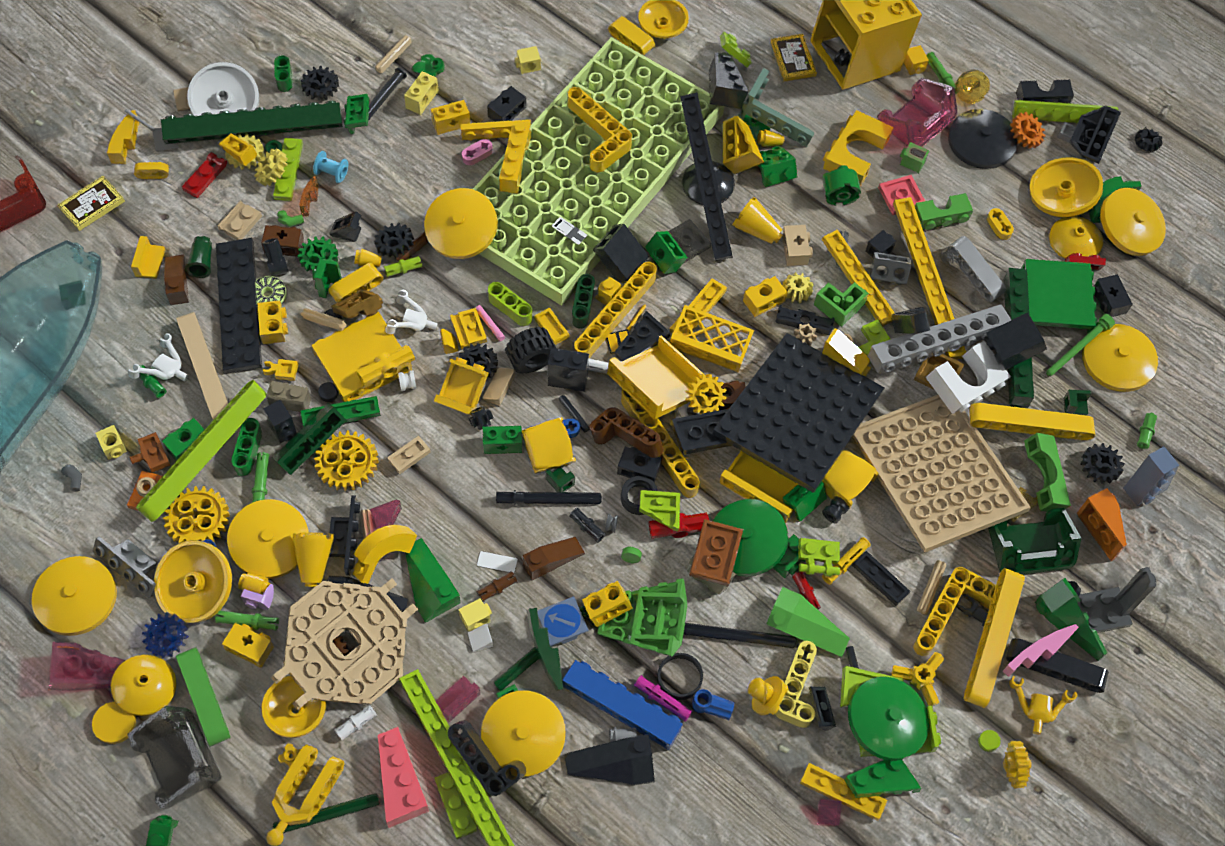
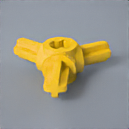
M935 652L926 663H921L918 667L913 666L912 669L894 665L891 675L910 681V684L917 688V690L922 691L927 705L935 706L939 703V699L933 688L935 684L933 678L936 676L935 671L944 661V658L940 653Z

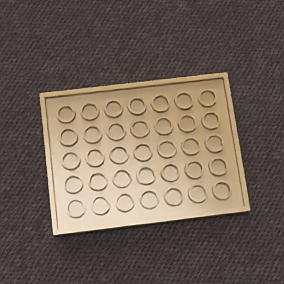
M939 395L861 423L853 435V439L868 463L876 468L879 481L924 553L1030 510L1029 504L978 429L970 425L968 414L965 411L961 413L960 410L952 414Z

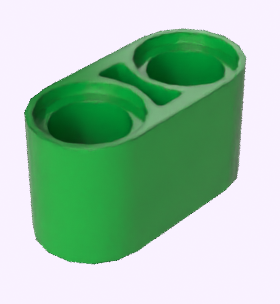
M280 55L274 60V76L277 88L281 92H288L293 86L290 60L285 55Z

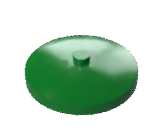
M756 499L735 501L724 507L713 519V522L743 529L732 571L736 575L749 577L763 574L772 569L782 559L788 545V530L781 514L770 504Z
M892 677L872 678L859 686L849 701L848 721L850 729L857 742L873 756L889 761L902 760L916 753L925 743L929 731L928 712L918 693L905 682Z

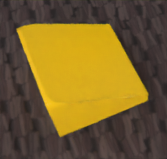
M441 329L440 334L444 353L458 352L459 348L455 335L445 329Z

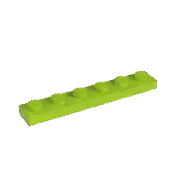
M1015 100L1012 118L1016 117L1019 113L1027 112L1028 115L1033 114V118L1037 117L1040 121L1078 123L1081 115L1100 109L1102 106ZM1108 106L1113 109L1119 110L1118 107Z

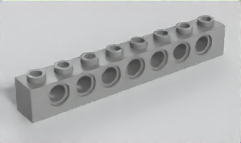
M997 305L932 326L930 331L907 334L872 345L868 358L878 374L888 373L895 368L906 367L916 361L922 362L928 357H937L950 350L955 351L960 347L971 346L981 340L986 341L988 340L986 332L1011 321V318L1002 305Z

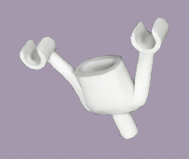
M400 290L396 302L398 304L407 303L416 311L407 308L402 322H396L393 319L389 320L385 328L386 333L394 334L398 327L411 328L418 332L423 330L424 327L436 330L438 323L427 320L424 310L408 297V292Z
M169 333L164 335L165 340L160 339V345L169 350L172 358L161 354L153 362L151 369L140 368L138 364H134V371L128 370L130 378L136 379L140 376V373L154 375L163 380H168L173 376L182 381L187 380L188 375L180 370L182 361L171 344L172 337Z

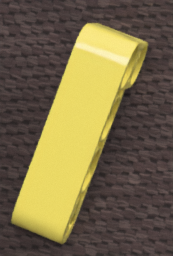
M803 641L799 645L784 682L787 686H793L797 690L796 693L787 691L779 706L782 704L787 705L790 710L783 711L779 708L775 714L779 719L801 728L810 726L815 717L814 708L798 700L817 651L814 643L810 641ZM804 651H808L806 660L802 659ZM801 668L804 674H797L794 669ZM799 713H807L809 719H802Z

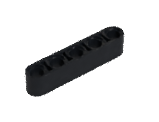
M1019 638L1011 639L1006 660L1012 662L1022 651L1034 643ZM1057 651L1048 661L1040 656L1029 668L1032 671L1096 693H1103L1105 691L1109 674L1105 668Z

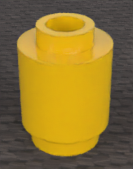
M243 573L239 579L238 588L242 592L246 589L263 595L271 583H269L267 577Z

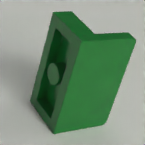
M823 482L820 483L814 493L798 484L782 499L784 504L795 510L797 520L802 521L827 499Z

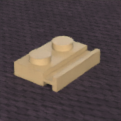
M239 201L220 222L218 228L234 239L240 240L260 220L262 214L253 207Z

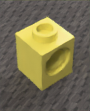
M537 46L517 50V57L514 58L516 68L520 69L521 74L541 70V58Z
M114 425L95 433L108 460L118 458L127 452Z
M481 598L459 609V616L468 632L491 622V609L487 603L483 604Z

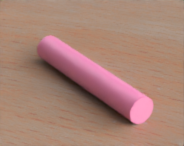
M478 305L476 307L478 315L499 341L504 340L505 336L481 305Z

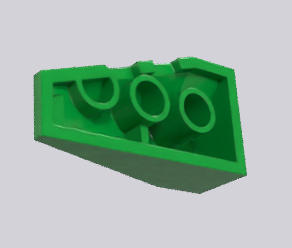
M422 538L416 540L411 552H405L415 606L424 622L427 623L461 604L458 591Z
M1064 578L1038 597L1035 601L1036 608L1040 614L1044 615L1046 620L1059 630L1076 624L1078 629L1069 638L1099 661L1107 654V651L1096 630L1090 628L1087 612L1083 613L1078 605L1080 599L1067 579Z

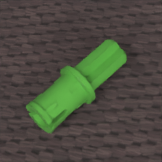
M1152 412L1145 415L1143 426L1139 429L1141 433L1137 446L1142 449L1149 448L1152 435L1155 434L1154 427L1157 415Z

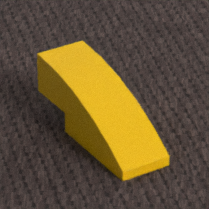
M135 110L130 111L137 116ZM128 114L118 125L110 140L107 155L111 164H126L128 149L135 150L139 122Z

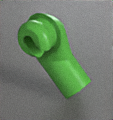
M284 210L277 213L278 221L288 227L304 223L302 214L290 217Z

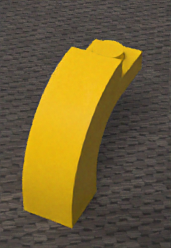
M388 525L373 531L359 544L354 553L359 560L352 574L361 583L368 584L377 563L384 555L393 551L410 553L418 535L409 527L402 525Z

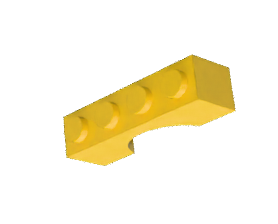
M513 121L499 177V186L502 192L518 194L524 154L528 150L531 138V123Z

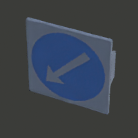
M574 596L537 611L542 627L548 628L550 646L560 642L564 644L575 640L578 635L589 631Z

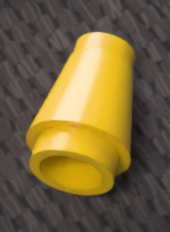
M766 129L760 130L757 143L762 147L782 146L784 135Z
M364 249L356 250L354 264L362 267L372 263L375 267H380L382 256Z

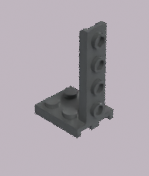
M1149 567L1140 569L1121 591L1119 587L1080 594L1078 605L1083 613L1087 612L1090 628L1100 633L1130 627L1133 623L1129 614L1156 587V577L1151 573Z

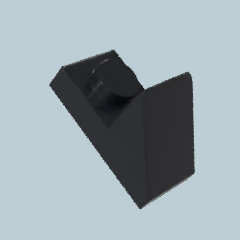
M355 211L336 219L329 235L356 242L361 231L359 226L361 214Z

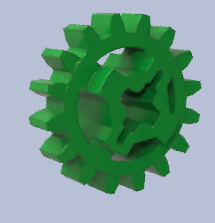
M317 236L314 237L313 241L307 239L308 243H302L303 248L298 249V259L301 267H305L307 272L311 269L312 274L313 270L317 269L319 259H332L338 262L337 256L339 254L336 244H332L331 239L325 241L323 236L320 240H318Z

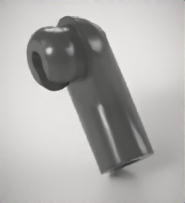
M65 465L61 469V473L63 476L65 475L71 479L70 490L80 491L82 473L74 465Z

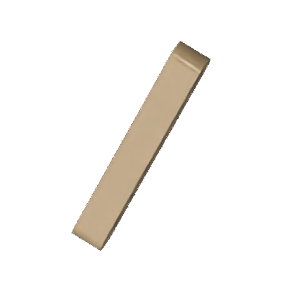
M195 312L177 317L176 320L210 414L214 420L227 406L228 402Z

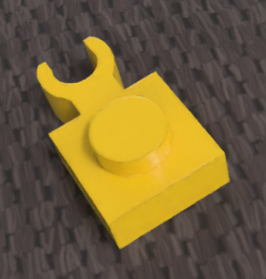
M278 359L277 364L271 361L264 362L265 367H271L268 370L263 369L264 375L275 374L276 379L295 381L298 369L297 361Z

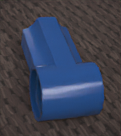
M701 689L696 692L691 705L697 713H708L730 720L735 702L712 695L706 689ZM703 698L706 700L707 704L702 705L698 702L697 699Z

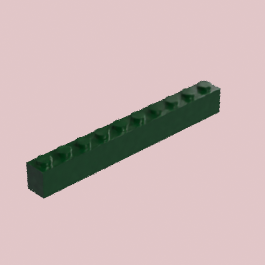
M336 101L325 102L326 104L311 102L305 106L292 104L290 107L284 108L283 106H273V109L258 107L252 111L247 109H239L237 112L220 111L219 114L204 112L198 116L185 114L183 117L166 116L165 119H160L162 137L165 144L225 139L231 133L237 137L239 134L245 137L246 134L248 136L342 128L343 124L340 102L336 103Z

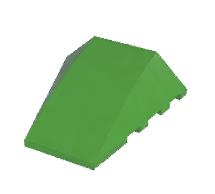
M676 579V582L658 583V586L649 588L645 586L636 591H625L633 609L600 625L598 634L672 657L682 645L688 607L684 579Z

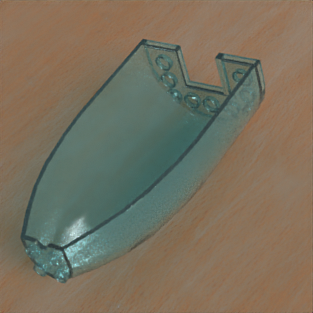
M66 240L20 263L0 277V473L59 395L89 341L97 315L103 267L101 258L97 253L93 251L84 252V248L76 242L72 243Z

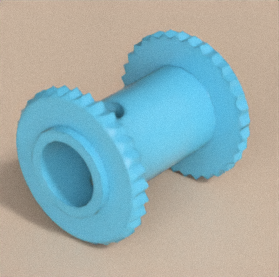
M325 151L319 152L313 164L314 174L319 175L323 171L335 176V181L341 183L348 171V161L343 159L339 163L326 158Z

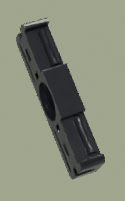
M779 305L776 323L799 328V324H808L802 323L800 318L807 317L810 320V326L816 328V333L831 334L835 320L834 317L829 319L817 316L814 312L801 309L795 311Z

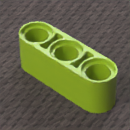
M500 282L489 284L488 300L493 306L520 326L531 324L532 307L530 304Z

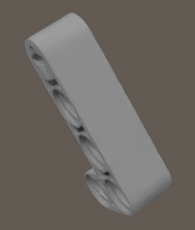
M961 236L940 252V258L945 264L957 263L987 302H993L1006 291L1003 282L967 237Z

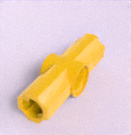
M405 345L390 354L382 353L378 355L373 363L356 372L361 383L367 386L382 377H392L399 368L414 361L415 356L411 348Z

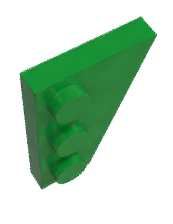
M882 760L845 778V782L856 798L880 796L886 793L896 795L909 791L919 793L922 789L903 760Z

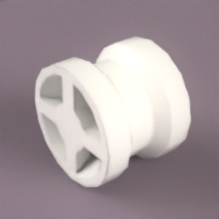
M413 370L405 374L403 372L398 373L401 391H405L407 388L416 389Z

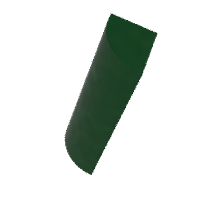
M327 403L272 458L292 475L346 419L331 404Z

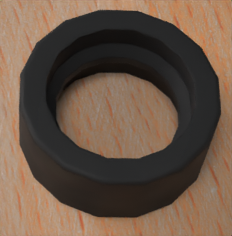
M631 477L622 486L621 503L626 511L631 514L644 515L639 511L640 505L634 504L628 499V492L631 488L637 486L644 487L649 491H658L657 486L647 477Z

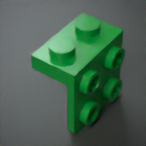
M775 146L771 150L760 151L764 162L757 166L761 168L762 183L765 187L798 177L796 158L783 147Z

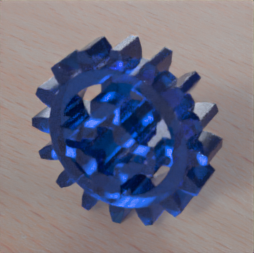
M166 612L165 616L158 613V619L155 620L151 617L150 621L152 623L150 625L145 624L148 630L142 632V635L146 637V639L142 640V643L147 645L145 649L154 656L159 655L161 658H165L167 654L173 657V651L181 652L179 649L180 645L186 646L183 639L189 637L184 633L188 630V627L184 625L185 621L181 618L179 619V616L176 614L171 615Z

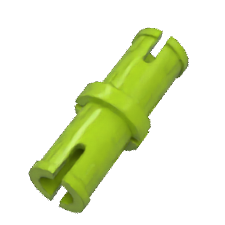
M419 256L407 260L401 259L397 263L384 266L385 274L389 277L399 273L405 274L407 271L419 267L421 268V259Z

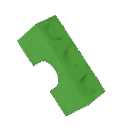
M967 194L949 196L945 206L946 210L937 208L933 200L916 203L915 209L922 229L930 230L934 227L949 226L950 224L969 221L973 208Z

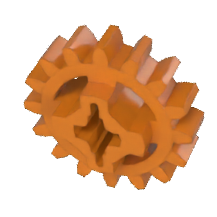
M1027 112L1019 113L1012 119L1010 126L1013 129L1011 132L1015 133L1013 138L1018 139V144L1023 143L1024 148L1028 146L1031 149L1044 142L1045 134L1042 132L1045 129L1041 128L1042 123L1038 122L1037 117L1034 119L1033 114L1028 115Z

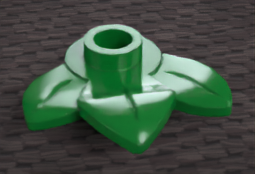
M425 54L421 56V61L413 65L411 70L418 74H421L423 71L436 77V75L444 71L445 63L441 58H435L432 54Z

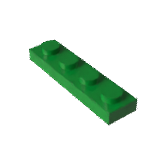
M377 396L331 404L346 419L344 423L381 416ZM324 406L300 410L303 427Z

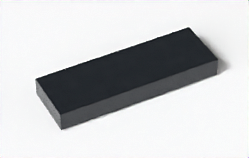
M867 551L852 564L862 576L895 606L902 602L911 592Z

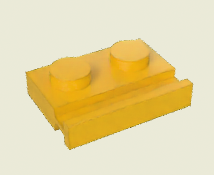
M476 308L459 312L457 315H450L461 349L466 346L470 347L471 343L475 346L477 343L487 342V337Z

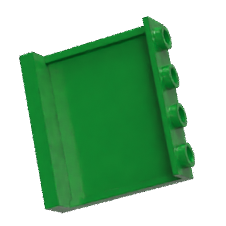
M1025 259L1021 269H1027L1029 313L1034 324L1087 329V334L1097 326L1098 319L1095 317L1096 302L1093 299L1095 287L1092 286L1094 272L1091 271V263Z

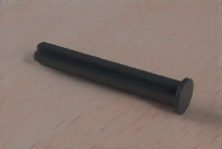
M397 67L395 69V73L369 103L368 121L398 84L407 78L406 72L401 68Z

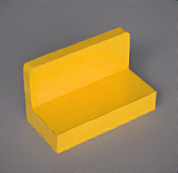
M140 236L131 264L135 277L157 279L165 253L164 246L151 245L148 237Z

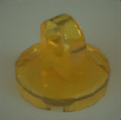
M977 69L963 72L955 84L957 96L968 104L981 101L990 89L988 77Z

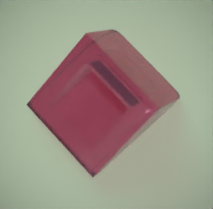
M820 799L818 802L817 824L839 826L841 801Z

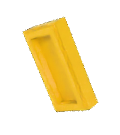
M550 307L534 315V320L540 328L543 327L548 331L555 345L570 338V334Z

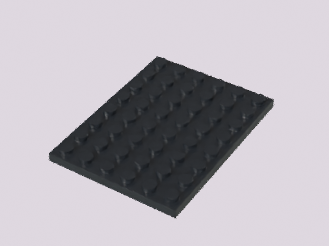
M786 333L714 428L712 434L814 493L885 387L852 371L843 364L822 354L821 351Z

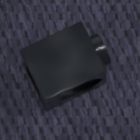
M882 230L868 241L865 252L872 258L874 252L890 254L894 249L896 240L891 234Z

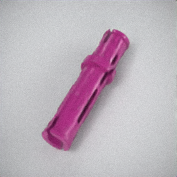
M642 675L635 682L634 686L647 694L650 700L654 699L680 717L684 722L691 715L692 710L661 690V686L658 684L654 685Z

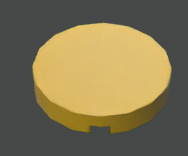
M115 701L101 706L94 714L92 720L94 734L99 740L108 744L122 743L131 736L136 726V716L123 711Z

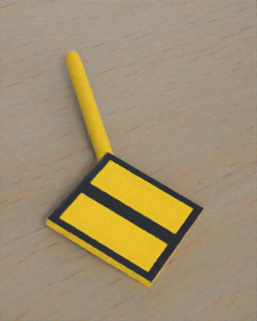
M646 305L642 306L626 330L612 332L608 335L606 340L610 355L615 354V350L626 336L630 335L629 331L645 310Z

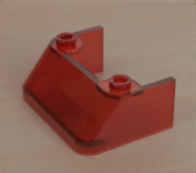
M18 155L15 158L24 173L18 175L14 180V186L18 192L0 200V232L42 212L46 207L45 198L25 163Z

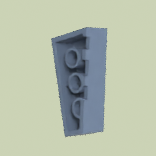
M1162 447L1147 456L1123 489L1137 507L1143 503L1147 505L1155 500V496L1168 489L1179 464L1168 450Z

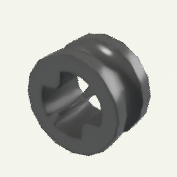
M608 514L605 531L612 530L615 533L618 515L612 517L611 514Z

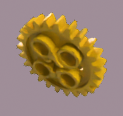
M349 430L346 431L345 435L339 431L338 437L332 434V440L327 439L325 441L326 445L322 444L320 446L321 450L316 451L318 457L314 458L318 477H322L323 483L328 482L330 488L335 484L336 490L343 486L344 491L347 490L348 486H351V489L354 490L356 484L361 488L362 481L369 483L368 476L374 477L373 471H377V465L375 464L379 463L375 444H371L370 438L365 440L364 434L358 437L357 431L353 435H350ZM347 446L351 447L349 450H344ZM331 459H337L335 462H329ZM358 459H365L363 462H356ZM345 471H349V472H350V473L347 474V475H342V473L345 472Z
M197 486L194 487V491L186 488L187 493L181 492L179 494L180 497L170 504V509L164 511L167 515L163 517L166 523L164 527L168 530L169 537H172L174 542L179 541V543L185 541L202 542L203 540H211L215 543L214 537L221 538L219 532H226V528L223 525L229 524L228 519H226L230 517L229 511H227L229 507L225 504L224 497L221 498L219 492L214 494L213 488L207 492L205 486L202 487L201 491L198 490ZM211 505L208 509H203L204 506ZM191 507L188 511H183L184 508ZM206 523H211L210 526L203 528ZM191 525L188 529L183 530L184 526Z

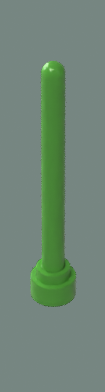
M1104 314L1099 318L1098 325L1046 371L1047 376L1054 375L1099 333L1111 329L1115 325L1114 319L1108 314Z

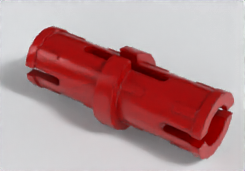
M798 572L794 574L792 578L798 587V594L802 595L819 610L821 606L815 597V590L808 583L805 573Z

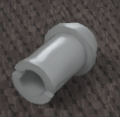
M614 727L609 731L610 742L636 736L635 728L617 729V727Z

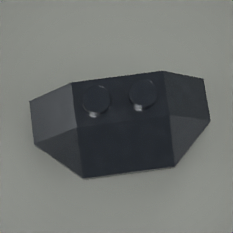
M1105 105L1100 107V109L1081 115L1069 143L1081 157L1099 164L1121 111Z

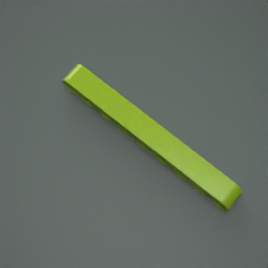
M254 380L249 381L136 506V509L151 522L158 519L259 406L267 393Z

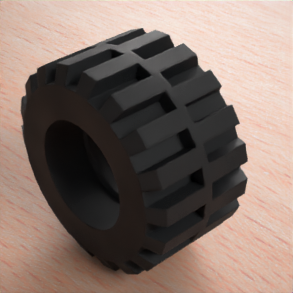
M535 327L524 330L511 338L506 345L505 351L514 370L520 374H528L547 366L551 348H556L545 328Z

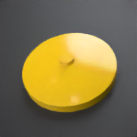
M1073 157L1058 158L1045 163L1036 170L1030 181V196L1035 206L1044 213L1057 217L1076 216L1090 210L1100 200L1103 192V179L1099 170L1090 162Z
M469 188L452 189L438 196L429 206L424 220L425 234L432 247L441 255L452 259H466L484 251L493 241L498 226L497 214L490 200L482 193Z
M1121 188L1110 194L1102 204L1101 223L1107 237L1117 248L1130 255L1144 256L1161 246L1166 233L1165 220L1157 204L1148 195L1133 188Z
M1115 324L1111 329L1102 331L1082 349V360L1088 374L1103 387L1118 392H1131L1144 387L1153 378L1158 367V355L1148 337L1139 330L1123 324Z
M273 499L256 501L241 509L233 518L227 534L228 550L234 563L245 573L256 574L268 579L278 578L290 573L298 566L293 533L296 532L300 536V532H309L308 527L300 512L288 503Z
M185 541L175 545L167 551L157 566L154 576L156 600L161 609L176 621L199 623L210 619L222 609L231 591L232 573L226 557L218 548L206 542Z
M84 556L68 557L49 566L37 579L32 592V608L37 619L48 630L64 636L80 635L95 629L110 615L116 602L117 588L112 574L99 561Z
M515 691L499 698L487 711L481 727V739L499 765L503 768L512 761H521L526 767L524 777L540 774L550 768L559 758L566 737L565 724L559 709L547 697L532 691ZM511 767V774L517 777V770Z

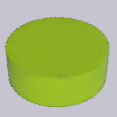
M993 730L983 731L978 738L980 748L986 752L995 751L1001 743L1000 736Z

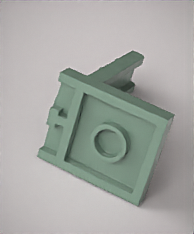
M763 68L738 116L744 119L748 115L807 147L814 136L812 130L755 100V98L759 99L763 92L761 87L765 88L769 80L766 78L769 71Z

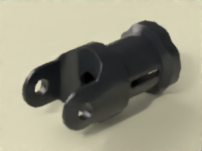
M963 594V597L971 602V608L965 609L959 604H956V607L968 617H973L981 622L984 627L988 610L982 607L979 601L967 594Z

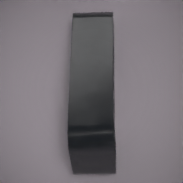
M925 307L891 314L895 333L919 334L930 331Z
M461 720L450 726L448 730L449 739L489 795L498 796L525 776L526 767L521 761H512L502 768L468 721ZM460 728H461L462 731H463V732L461 733V735H460L459 732H458V731L460 730ZM470 744L476 748V754L470 751ZM482 762L488 765V771L482 768ZM511 767L517 770V777L511 774ZM494 780L500 782L501 789L495 787Z

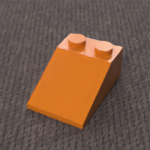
M1105 488L1088 497L1076 514L1110 561H1113L1127 543L1119 503L1115 495L1108 488Z

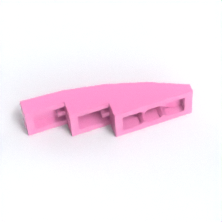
M1075 624L1036 641L1010 662L1003 672L1009 677L1021 664L1029 669L1040 656L1048 661L1078 629V626Z

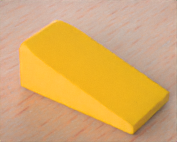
M232 133L218 144L244 166L257 157V153L252 145Z

